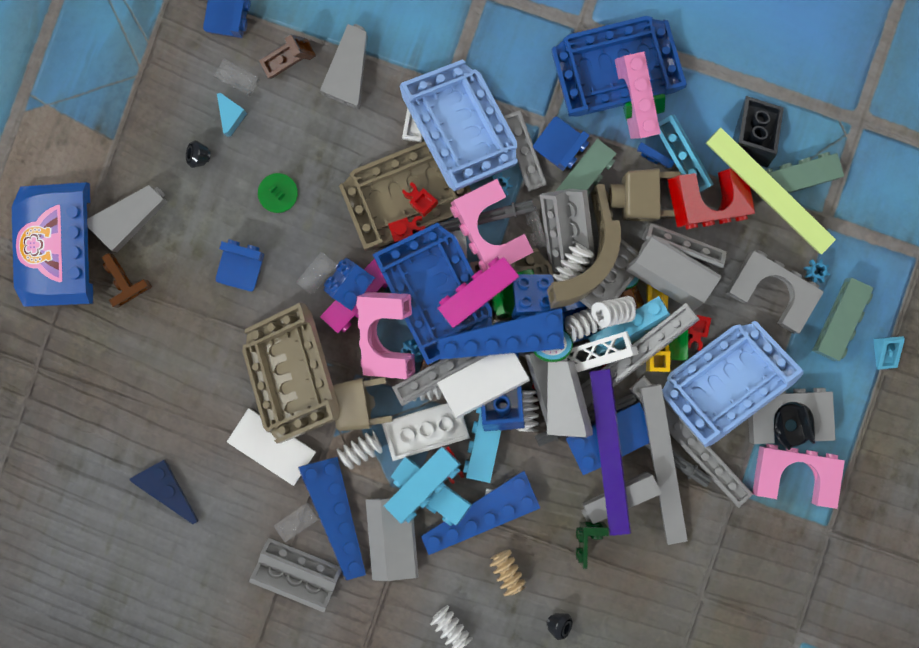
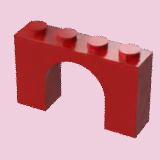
M731 168L718 172L722 202L718 210L715 211L703 202L696 173L679 175L668 179L677 228L686 227V230L698 228V224L708 227L715 225L716 221H719L720 225L732 222L731 219H735L736 222L748 220L747 216L755 214L750 186Z

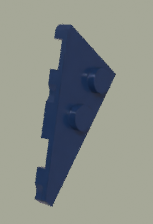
M162 460L129 479L133 484L191 524L199 521L166 460Z

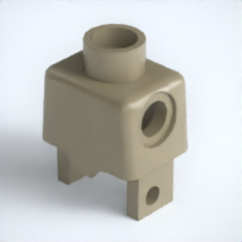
M659 168L626 172L622 177V184H610V208H622V217L628 221L656 222L659 219H675L674 210H660V181H668V179L681 175V172H660Z
M386 377L371 380L360 378L333 385L340 408L339 417L335 420L338 431L371 429L372 425L393 422V415L371 418V411L375 407L374 396L370 395L366 389L367 386L387 383Z

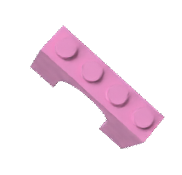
M639 52L615 59L618 79L626 81L632 102V118L627 119L630 138H644L661 134L645 53Z
M497 179L452 201V206L450 207L455 218L458 217L461 222L460 230L464 236H468L471 242L469 243L470 250L474 255L477 254L480 260L478 265L483 272L490 268L488 264L496 257L499 259L504 257L509 264H512L533 253L525 234L503 245L490 244L479 234L477 222L480 213L486 207L506 198Z
M366 292L357 296L356 307L359 314L358 328L360 329L359 347L361 349L363 375L407 379L414 375V354L392 352L386 349L379 341L377 335V325L381 318L403 320L412 315L411 294Z
M766 444V447L759 446L752 491L754 495L777 499L780 477L784 469L792 463L804 462L811 468L815 478L812 504L828 508H838L845 462L838 459V455L826 453V456L823 457L818 456V452L806 450V453H799L797 448L792 447L790 450H780L778 445Z

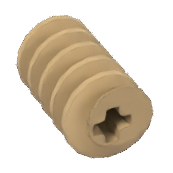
M509 549L490 558L494 560L490 567L497 566L493 573H500V576L496 579L497 582L504 581L500 588H507V591L503 594L504 596L514 595L526 588V586H523L526 583L525 580L519 579L522 573L517 571L518 565L513 564L515 558L509 557L512 553Z

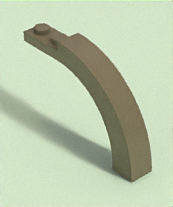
M597 184L591 192L599 233V248L593 265L579 276L551 283L547 289L551 309L574 304L590 295L607 277L616 262L621 243L620 220L612 221L613 213L609 209L608 204L609 194L605 190L604 184Z

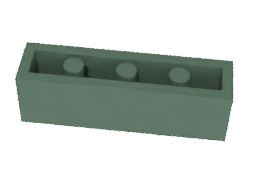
M597 138L556 191L583 189L587 190L589 195L591 193L588 190L592 184L597 185L603 178L601 172L605 168L607 170L611 168L616 161L613 157L617 153Z
M830 152L818 155V159L811 160L810 157L799 160V164L794 166L791 163L779 166L780 170L773 171L772 168L765 170L788 193L844 177L838 153L830 155Z
M852 277L844 280L813 347V352L832 361H840L846 356L848 342L854 338L856 334L855 327L863 319L865 314L863 310L873 297V287Z

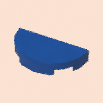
M642 142L637 148L638 152H642V157L656 165L659 162L665 168H672L675 163Z

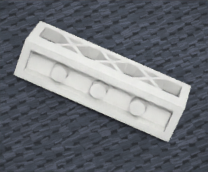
M628 331L574 347L571 353L574 352L573 356L569 355L568 358L578 363L575 364L578 373L638 355V350L636 346L632 347ZM623 337L627 349L618 350L613 347L616 339ZM598 344L608 347L604 356L594 353ZM579 350L589 353L586 361L581 362L576 359Z

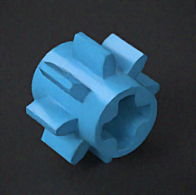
M502 173L497 178L492 175V180L497 179L502 182V185L505 186L502 187V190L508 196L507 188L511 189L513 185L508 184L510 177L505 179L502 177Z
M819 259L817 263L814 260H810V266L803 268L807 270V275L804 277H809L815 283L817 279L820 283L825 282L823 277L830 275L827 272L829 265L822 264L823 259ZM816 268H819L820 271L815 275L814 271Z
M415 339L403 342L404 347L400 350L401 353L414 354L415 363L424 360Z

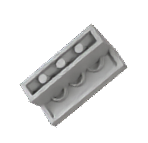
M565 189L540 194L548 260L553 272H559L556 269L557 267L564 268L560 261H568L564 254H572L568 247H576L575 243L581 244L594 253L592 258L587 257L590 263L588 265L583 264L586 269H589L595 261V251L587 190Z
M647 222L642 240L646 241L650 236L655 235L699 262L715 268H723L726 251Z
M655 235L650 236L642 244L639 255L628 264L626 269L628 273L682 305L687 303L693 311L705 303L721 279V275Z
M391 498L366 499L372 580L394 581L418 578L414 519L410 523L400 524L384 507Z
M268 538L249 582L325 612L340 576L341 568Z

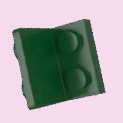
M580 522V527H576V539H578L579 547H576V560H578L583 569H587L588 536L595 540H601L603 536H609V528L604 522H597L595 524H592V522Z

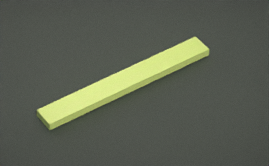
M719 128L708 139L706 144L819 254H823L836 240L722 128Z

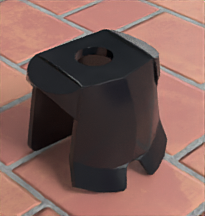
M787 404L781 406L776 411L774 432L786 449L790 450L791 447L801 445L807 440L813 444L815 443L805 405L799 407L795 404ZM792 419L796 422V428L793 431H788L785 423Z

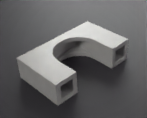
M760 250L749 252L727 289L726 294L741 303H747L762 279L765 277L780 279L789 290V303L777 324L793 334H799L824 291L820 290V286L815 282L803 280L802 275L798 272L786 270L784 268L785 265L781 262L769 260L767 258L768 255Z
M813 388V392H806V389H793V393H786L785 390L748 418L750 443H775L774 416L776 411L785 403L796 402L801 406H806L814 440L835 441L833 392L826 391V388Z

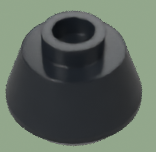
M196 140L189 143L186 150V163L191 168L204 166L206 162L210 161L211 152L207 146Z
M555 613L548 618V631L556 640L565 639L569 635L573 625L569 614Z

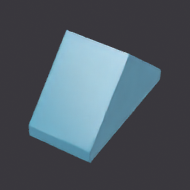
M218 93L217 98L223 133L229 137L232 136L245 118L247 112L222 93Z
M903 336L873 339L878 370L898 368L905 340Z

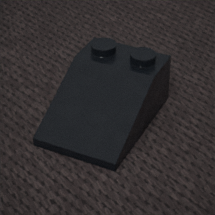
M746 96L733 140L760 166L768 168L777 155L784 108Z

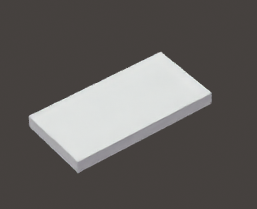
M515 353L489 355L437 382L455 418L458 419L527 383L529 377Z
M448 403L394 418L393 422L382 423L393 461L470 438L464 416L456 419Z
M248 408L227 440V443L294 486L301 476L298 467L309 464L316 451L297 438L283 443H276L274 436L263 428L260 414Z

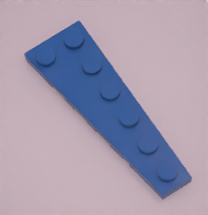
M554 308L538 312L534 315L522 316L514 320L502 321L494 325L482 326L470 331L466 330L439 337L440 359L564 349L562 308Z
M338 457L299 466L300 475L310 494L312 503L319 515L320 522L324 527L345 580L366 575Z
M525 470L473 502L471 508L458 525L453 524L450 526L443 521L421 535L428 554L431 555L540 509Z

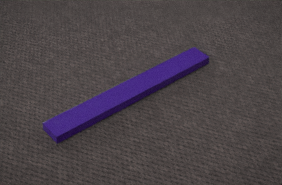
M611 369L591 371L590 380L609 535L631 534Z

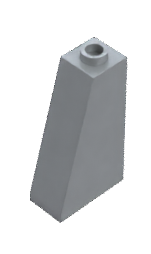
M347 24L320 92L323 96L359 110L368 36L367 32L364 31L365 28L362 26Z
M148 185L88 218L87 226L111 251L118 252L168 202L164 198L166 194L159 187L153 188Z
M567 357L558 362H548L547 435L589 437L593 435V430L575 362L567 360Z
M647 471L625 482L628 509L662 494L653 475ZM604 493L582 503L584 509L581 511L586 521L590 520L592 524H595L607 518Z

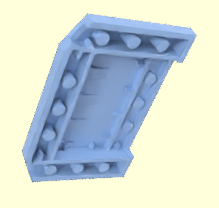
M463 59L400 84L402 98L445 181L453 191L514 167L518 163L516 159L517 141L480 72L469 68Z
M753 321L752 324L741 326L739 324L732 326L701 349V351L670 372L667 382L662 389L663 397L699 441L707 447L715 444L794 385L803 375V370L757 321Z

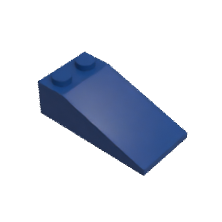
M521 386L481 406L484 432L525 428Z
M640 402L616 413L622 456L649 443L645 414ZM596 422L591 424L593 435L589 437L566 436L567 443L583 475L601 468Z

